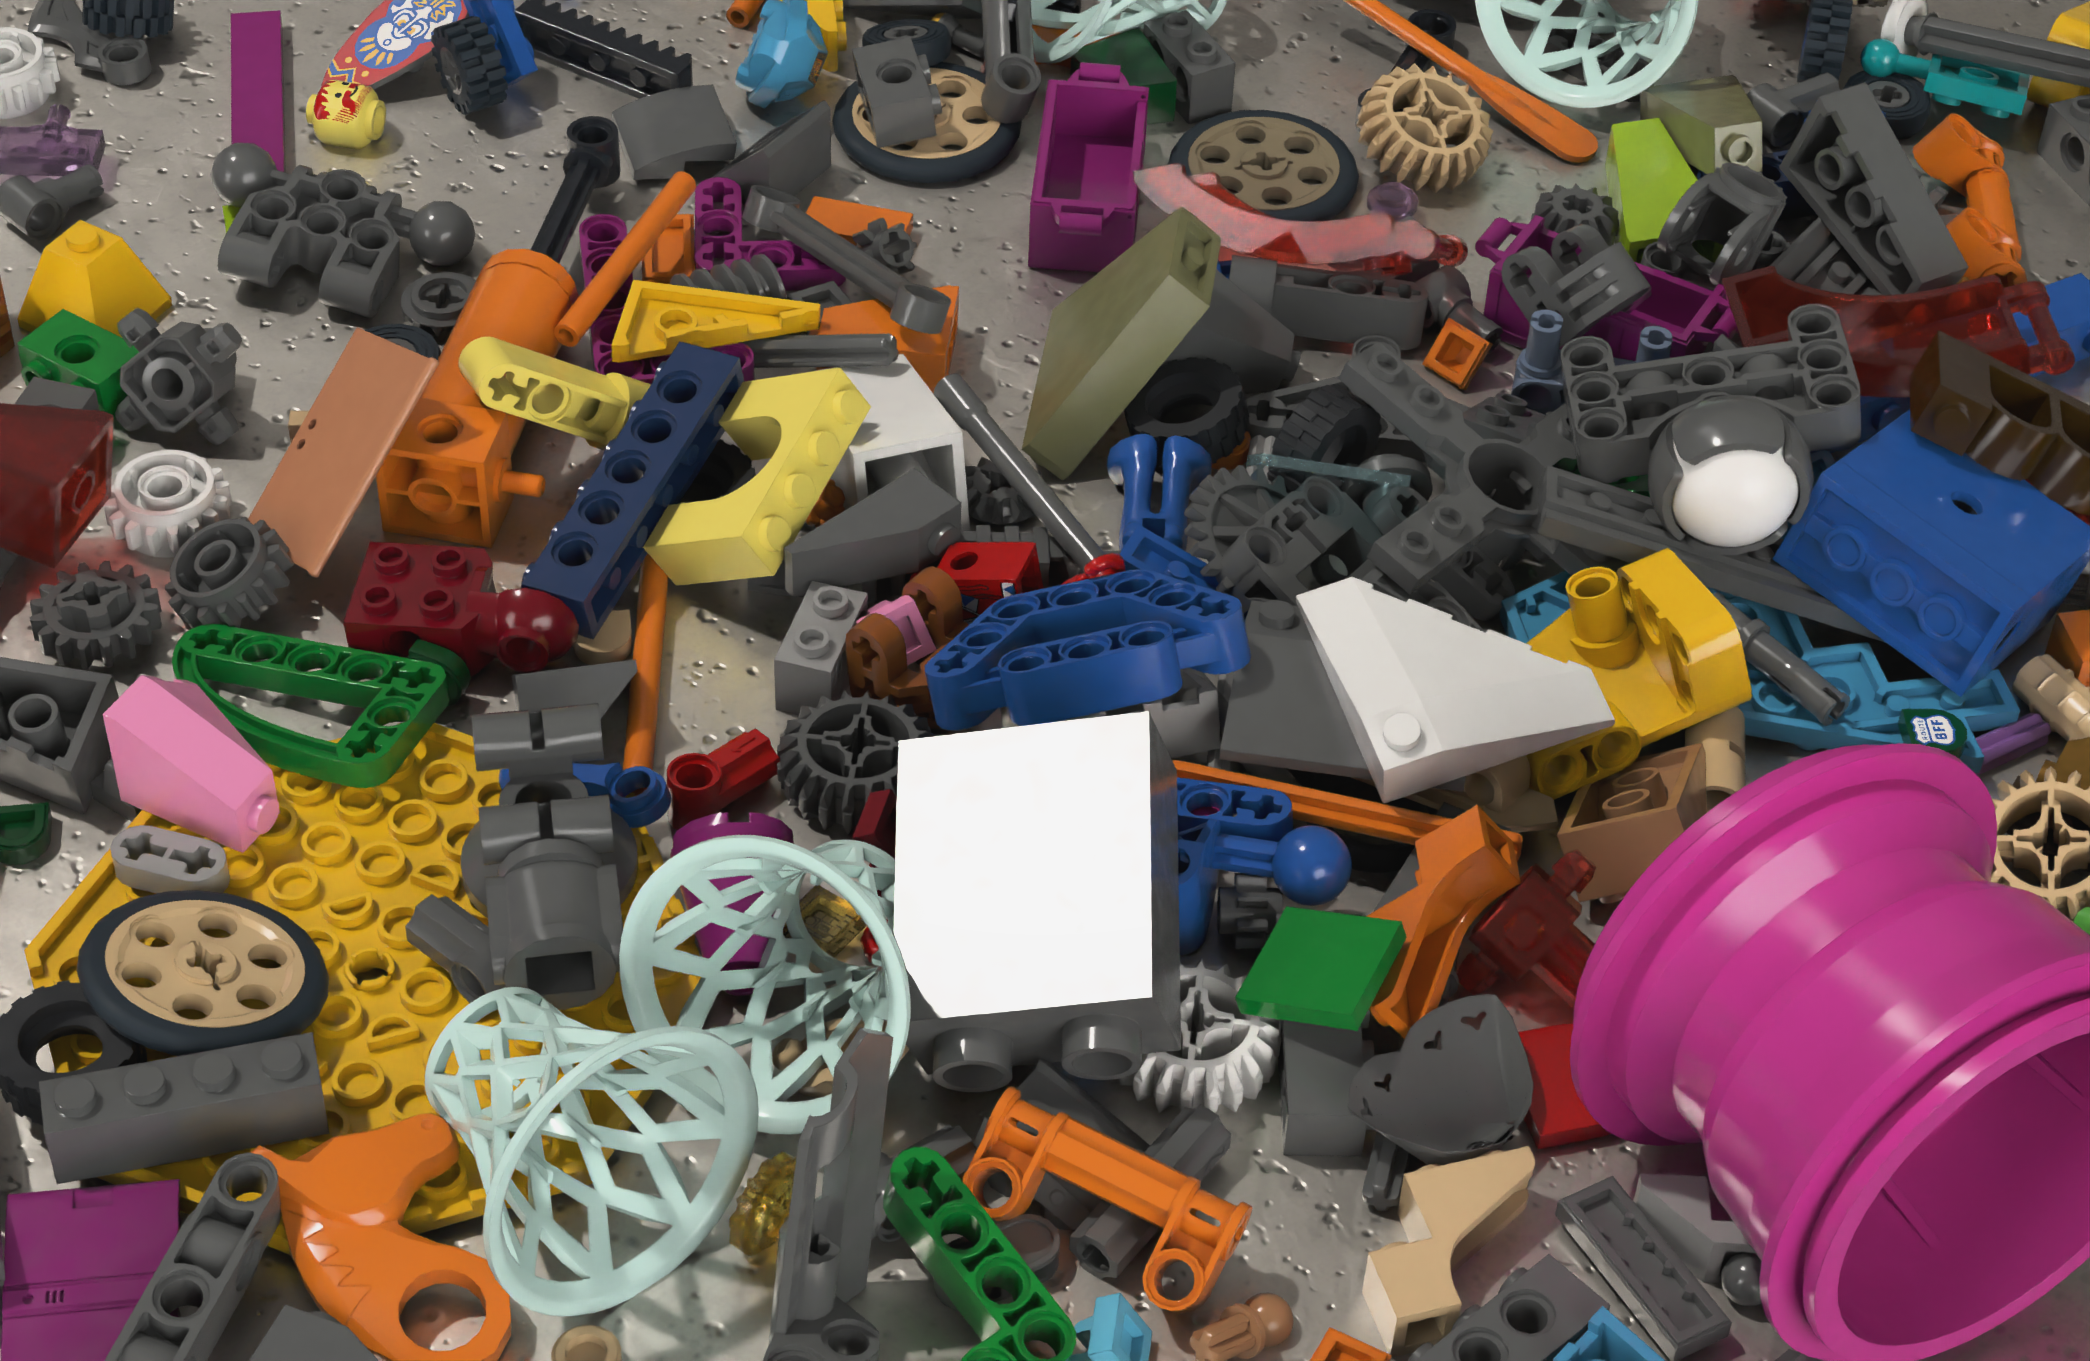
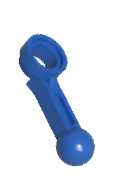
M620 762L605 765L572 763L573 775L585 785L588 796L609 795L610 808L621 816L630 828L647 826L657 821L670 807L671 794L664 778L648 767L635 766L623 770ZM500 769L499 784L503 790L510 781L509 769ZM647 788L637 796L625 798L629 793L637 789Z

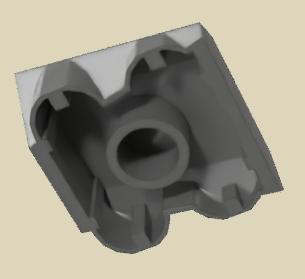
M1040 1058L1036 1069L1017 1088L1021 1091L1022 1100L1053 1115L1064 1112L1072 1118L1143 1152L1151 1146L1051 1062ZM984 1117L973 1143L976 1150L984 1137V1131L989 1120L987 1117ZM1020 1121L1017 1123L1018 1128L1034 1136L1038 1135L1037 1129ZM1004 1171L996 1172L987 1179L992 1189L1005 1197H1011L1012 1181L1007 1173ZM1047 1171L1034 1196V1199L1041 1204L1040 1212L1043 1218L1049 1220L1060 1230H1072L1073 1232L1103 1200Z

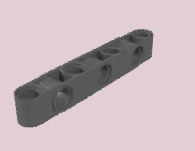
M244 1153L237 1154L222 1164L196 1209L181 1226L104 1361L208 1360L257 1270L261 1256L281 1219V1199L277 1169L269 1159L259 1154ZM255 1192L262 1194L261 1197L253 1201L244 1202L236 1200L238 1196L244 1193ZM182 1306L199 1308L195 1313L186 1317L169 1315L173 1310Z

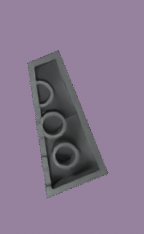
M1864 82L1820 96L1779 166L1780 170L1900 317L1919 300L1927 303L1929 307L1942 303L1948 292L1962 278L1968 269V265L1868 85Z
M0 657V780L86 814L93 797L90 782L104 771V767L111 754L103 713L119 698L113 675Z

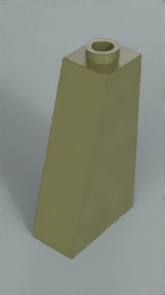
M1727 75L1656 85L1640 93V120L1659 118L1688 164L1706 174L1714 173L1717 167L1721 168L1722 164L1725 163L1748 166L1756 172L1762 171V119L1735 76Z

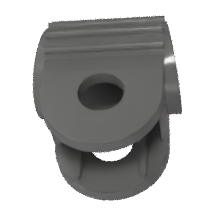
M1735 163L1722 164L1721 168L1717 167L1714 173H1708L1697 180L1684 193L1673 208L1660 232L1657 248L1667 255L1674 253L1682 258L1692 270L1709 278L1710 283L1717 286L1720 283L1728 286L1740 276L1744 277L1746 272L1750 273L1786 205L1787 196L1784 195L1782 188L1773 183L1774 180L1766 178L1762 175V172H1756L1748 166ZM1697 240H1708L1719 243L1724 247L1716 262L1713 263L1700 255L1694 249L1692 243Z

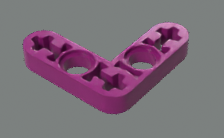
M723 177L706 179L697 185L695 190V269H705L710 273L711 268L714 266V258H724V264L730 268L734 260L745 259L747 262H750L754 255L765 254L773 263L783 265L777 268V271L782 279L785 291L804 290L830 281H834L839 287L846 281L844 276L790 240L742 241V192L740 185L735 181ZM722 202L724 209H713L714 203ZM715 231H724L730 233L725 236L708 235V233Z

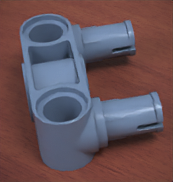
M1538 310L1532 314L1527 347L1522 350L1516 361L1511 395L1522 398L1528 403L1526 408L1544 415L1547 412H1554L1565 404L1561 350L1559 349L1563 318L1559 313L1552 310ZM1660 326L1645 327L1640 334L1636 361L1614 358L1615 366L1670 358L1672 333Z

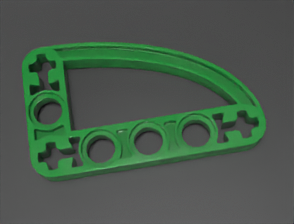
M206 624L190 629L179 639L172 656L175 679L188 680L197 684L266 763L315 779L355 788L378 786L390 779L450 701L445 670L440 665L432 662L221 624ZM268 659L266 661L254 662L257 660ZM318 668L321 669V670H317V671L306 672V671L312 670V669H318ZM376 678V679H374V680L360 682V680H363V679ZM204 679L359 707L365 710L338 743H333L297 733L260 719L225 700ZM403 722L399 725L383 726L388 723Z

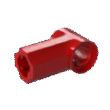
M755 728L750 732L742 733L708 755L688 753L671 761L667 768V787L671 794V804L667 810L670 825L674 829L679 830L693 820L715 813H722V808L777 775V763L780 762V757L774 751L770 739Z

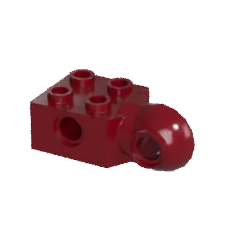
M387 542L369 543L343 622L349 648L408 658L409 649L419 638L456 653L467 665L471 678L493 659H499L506 667L517 672H537L543 669L546 664L563 657L577 641L579 624L574 612L562 600L544 591L518 588L496 593L493 581V565L485 548Z

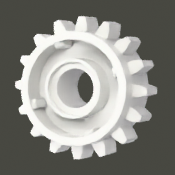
M0 27V120L21 117L40 108L47 101L49 95L56 92L55 82L60 81L53 47H45L42 38H37L26 30L12 27Z
M159 450L141 455L127 463L120 471L118 470L115 473L114 485H106L104 489L106 501L103 502L107 526H111L113 538L115 540L125 538L128 549L153 557H175L181 546L197 531L214 522L231 519L229 506L232 505L229 483L224 481L222 469L220 467L211 469L206 458L186 451Z

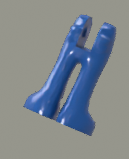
M1137 434L1120 440L1110 448L1107 458L1109 477L1114 484L1124 489V503L1119 530V551L1123 549L1138 524L1186 551L1188 536L1185 535L1184 529L1188 526V517L1184 515V512L1189 505L1190 494L1212 472L1211 456L1200 444L1186 437L1176 435L1168 437L1165 441L1162 456V502L1160 512L1156 514L1151 512V492L1157 466L1158 449L1155 438L1148 434Z

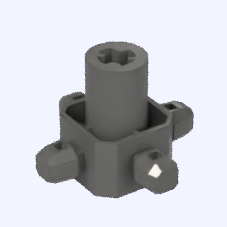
M136 308L117 323L119 334L129 348L134 346L139 353L120 369V387L128 396L117 406L115 412L116 419L128 431L138 430L150 422L156 430L176 433L195 419L200 425L197 430L209 442L219 446L239 430L237 421L227 406L222 408L217 401L235 387L236 351L242 342L241 335L228 322L218 324L214 328H202L200 324L182 321L160 334L156 329L159 324L146 311Z

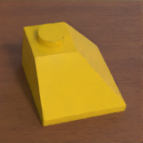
M79 220L44 248L17 320L19 327L32 332L59 311L65 309L122 338L119 334L117 323L136 308H140L156 320L172 306L171 296L122 237Z

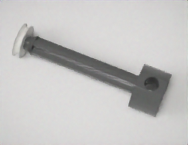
M1893 0L1886 12L1880 39H1887L1897 46L1899 53L1914 57L1917 56L1918 52L1923 56L1933 53L2090 88L2089 49L1939 18L1935 12L1929 14L1926 0Z

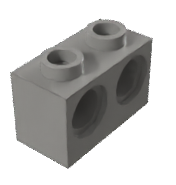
M811 581L774 659L775 710L799 715L801 706L817 708L821 695L832 701L840 700L843 691H846L849 685L845 643L846 634L856 625V620L867 615L865 610L868 609V593Z

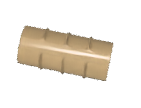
M2049 654L2036 656L2028 661L2017 673L2012 685L2013 693L2029 706L2031 713L2040 714L2042 719L2049 723L2051 731L2054 733L2058 732L2066 741L2090 737V687L2084 686L2075 678L2072 670L2065 669Z

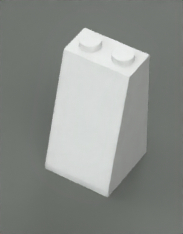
M899 354L898 359L888 366L840 367L871 406L831 476V479L835 481V485L843 490L845 496L843 506L845 510L915 468L961 502L962 531H970L962 431L904 354Z

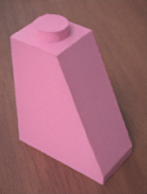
M141 675L103 713L121 801L241 853H244L260 834H264L272 828L280 813L272 769L197 684L188 680L174 679L171 682L154 676Z

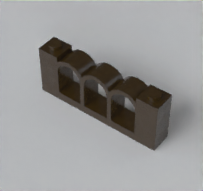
M1938 330L1909 375L1911 431L1960 456L1966 453L1974 461L1992 472L2016 480L2028 479L2035 488L2054 502L2077 513L2090 515V405Z

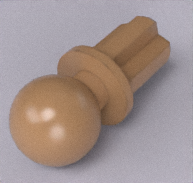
M1259 1293L1250 1297L1244 1304H1234L1227 1307L1222 1312L1219 1321L1194 1331L1189 1345L1196 1351V1361H1226L1235 1356L1241 1359H1250L1258 1355L1264 1347L1277 1346L1288 1338L1293 1328V1313L1289 1304L1282 1297L1273 1293Z

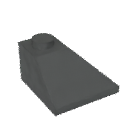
M636 659L511 675L517 711L529 710L530 712L541 711V708L599 703L601 719L637 673Z

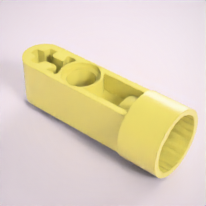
M480 337L471 341L462 350L458 362L461 374L486 406L585 438L590 446L605 450L607 444L612 439L617 438L628 421L633 404L637 400H642L651 384L615 372L603 375L494 337Z

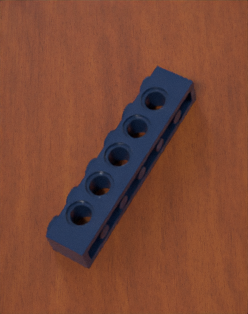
M679 341L668 360L661 362L658 366L654 381L642 400H637L633 404L628 421L617 438L612 439L607 444L602 461L591 478L586 479L580 485L576 501L565 518L559 520L554 525L549 542L537 561L531 562L526 568L521 588L544 591L562 600L574 612L579 624L578 635L594 640L648 553L643 546L668 505L681 502L725 432L718 422L740 385L744 382L739 357Z

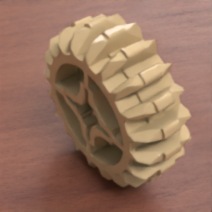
M1415 63L1406 71L1396 66L1388 75L1382 74L1380 79L1375 81L1371 90L1367 91L1364 96L1356 124L1361 129L1358 142L1369 146L1367 148V159L1379 160L1381 162L1380 173L1391 171L1396 175L1397 184L1403 180H1408L1412 182L1415 191L1425 184L1434 193L1444 186L1453 191L1462 181L1467 182L1469 178H1472L1488 156L1489 144L1493 130L1488 127L1491 114L1480 110L1482 98L1469 96V84L1459 86L1453 82L1452 73L1442 77L1437 74L1434 66L1422 72ZM1403 109L1402 112H1394L1395 110ZM1455 144V147L1447 148L1446 145Z
M2050 766L2045 771L2044 782L2035 783L2033 775L2025 769L2020 774V789H2016L2012 784L2002 780L1997 786L2000 800L1991 797L1997 820V847L1991 873V882L2023 889L2041 896L2074 922L2077 913L2081 909L2090 907V875L2083 881L2069 887L2060 888L2063 877L2070 871L2087 869L2088 863H2090L2089 831L2076 830L2068 826L2062 819L2061 812L2078 818L2090 827V786L2086 790L2080 788L2082 776L2077 770L2069 775L2067 783L2057 782V772ZM2041 812L2040 819L2034 826L2029 829L2014 830L2013 836L2004 835L2008 828L2019 819L2029 814ZM2049 828L2053 829V843L2058 844V854L2054 856L2053 871L2048 869V856L2043 855L2044 843H2047ZM2004 862H2012L2013 868H2023L2033 872L2039 879L2040 887L2030 885L2017 878L2006 867Z

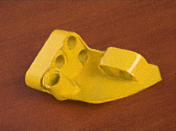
M1669 548L1618 568L1617 574L1610 568L1590 567L1573 574L1567 580L1565 587L1570 608L1526 643L1531 645L1532 651L1563 663H1567L1570 660L1591 668L1615 718L1613 726L1526 755L1531 769L1529 788L1555 800L1578 790L1582 786L1622 771L1635 761L1642 747L1751 700L1752 689L1744 650L1733 618L1720 601Z

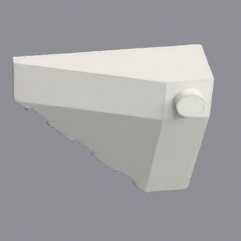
M1349 577L1296 595L1298 608L1383 804L1613 726L1615 723V718L1589 667L1570 660L1567 663H1563L1532 651V646L1490 629L1485 633L1452 620L1453 615L1412 599H1408L1405 602L1376 591L1373 584L1355 577Z

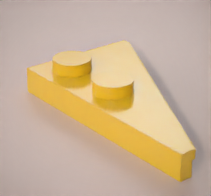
M633 280L611 344L612 362L622 363L672 354L679 341L703 348H710L816 330L820 323L821 304Z

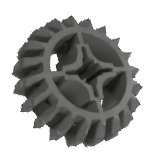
M868 689L863 697L851 698L844 690L840 700L836 701L821 695L817 708L801 706L797 719L787 720L784 736L780 737V744L777 746V755L780 757V762L777 763L778 781L781 782V789L785 790L789 806H799L804 820L819 816V821L824 830L837 823L843 825L848 835L853 827L857 826L870 792L892 789L897 796L899 740L934 737L936 734L931 733L926 717H917L912 704L897 707L892 694L882 700L873 699Z

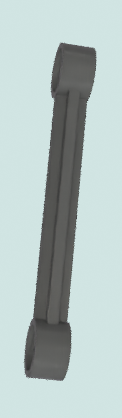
M751 186L742 215L745 221L756 227L780 233L892 308L890 318L898 324L923 333H941L951 304V299L948 296L932 288L911 283L801 211L799 209L801 201L797 197L768 186Z

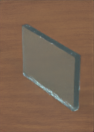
M1265 453L1248 455L1246 467L1306 476H1322L1326 479L1386 488L1409 487L1411 475Z

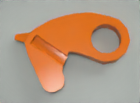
M433 1113L418 1114L375 1129L334 1136L294 1160H288L260 1145L250 1152L269 1159L277 1169L281 1199L280 1211L290 1254L312 1299L321 1312L331 1315L342 1325L347 1326L378 1361H498L512 1335L510 1295L496 1281L487 1259L461 1248L438 1243L416 1235L401 1226L404 1220V1213L414 1193L427 1181L443 1174L458 1161L460 1145L456 1131L441 1116ZM434 1284H454L468 1289L481 1301L486 1313V1318L479 1333L467 1344L453 1350L432 1351L416 1345L404 1333L400 1324V1316L407 1301L419 1290Z

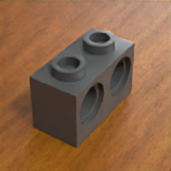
M1185 10L1144 22L1143 34L1177 79L1175 110L1188 124L1219 114L1232 112L1236 63L1197 20Z

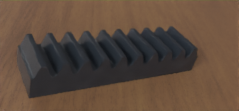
M526 0L515 9V15L523 35L531 43L534 57L638 99L662 91L693 86L692 54L686 53L675 57V48L671 46L659 51V41L653 40L643 44L641 34L626 38V29L623 27L610 32L609 22L604 21L594 25L592 15L578 19L576 9L572 8L561 12V3L558 2L545 6V0Z

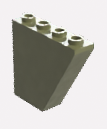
M1183 206L1178 208L1052 310L1021 450L1028 454L1036 464L1045 467L1062 481L1071 475L1210 307L1222 238Z

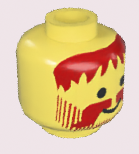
M328 80L320 88L318 94L310 96L306 107V119L308 124L313 125L315 136L321 143L360 150L366 147L371 140H378L381 137L385 126L386 107L382 100H378L377 93L369 85L341 80Z

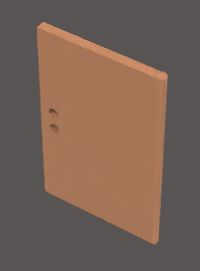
M358 327L248 518L253 525L259 520H264L271 530L275 529L290 549L287 554L293 563L307 570L309 575L318 578L439 365V361L433 357L427 358Z

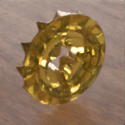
M784 1151L775 1155L772 1159L762 1162L757 1174L753 1178L747 1179V1187L742 1195L736 1198L737 1208L729 1218V1227L731 1229L729 1243L747 1256L756 1255L774 1245L779 1239V1230L784 1223L783 1219L789 1216L796 1157Z

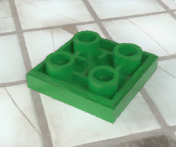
M1286 906L1235 996L1240 1013L1358 1031L1407 938L1402 921Z

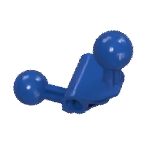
M1209 819L1207 823L1178 832L1180 956L1196 951L1206 939L1213 913L1219 870L1273 878L1278 889L1288 899L1305 906H1318L1338 897L1349 882L1352 872V860L1344 841L1333 831L1314 825L1298 827L1288 832L1279 842L1221 833L1220 820Z

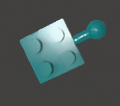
M1887 39L1870 41L1865 45L1860 55L1861 66L1869 75L1886 77L1896 72L1924 79L1923 91L1932 93L1931 98L1943 104L1959 106L1961 101L1981 105L1980 111L1985 114L2008 118L2010 113L2022 114L2027 98L2029 74L1938 54H1932L1930 61L1899 53L1897 46Z

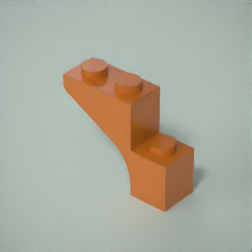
M1478 805L1415 841L1419 869L1415 871L1418 886L1366 916L1402 921L1407 936L1369 1008L1379 1024L1384 1027L1390 1025L1404 1039L1413 1024L1424 1015L1438 1008L1462 939L1472 922L1495 899L1521 883L1513 841Z

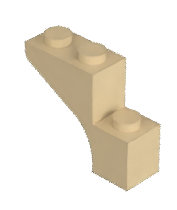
M1529 1146L1509 1151L1493 1150L1477 1158L1446 1165L1430 1164L1419 1168L1415 1172L1404 1174L1397 1215L1410 1243L1402 1241L1393 1242L1379 1250L1368 1252L1362 1294L1387 1353L1392 1355V1357L1413 1353L1427 1342L1435 1345L1451 1332L1454 1323L1459 1318L1462 1304L1454 1287L1452 1275L1521 1214L1527 1206L1529 1197L1528 1183L1529 1179L1533 1176L1535 1168V1158Z

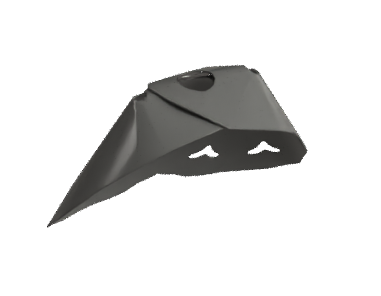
M1491 994L1467 996L1432 1010L1411 1026L1401 1045L1400 1051L1375 1055L1366 1061L1351 1080L1348 1091V1109L1350 1113L1427 1165H1446L1469 1160L1498 1149L1515 1137L1512 1133L1523 1121L1532 1104L1533 1079L1527 1054L1512 1015L1497 995ZM1481 1012L1486 1013L1479 1030L1461 1022L1463 1017L1476 1018ZM1437 1031H1441L1440 1043L1442 1049H1424V1044L1435 1040ZM1386 1074L1391 1075L1389 1092L1374 1085L1376 1081L1383 1082ZM1363 1098L1366 1099L1372 1116H1363L1361 1114V1110L1365 1108ZM1510 1121H1515L1513 1124H1507Z

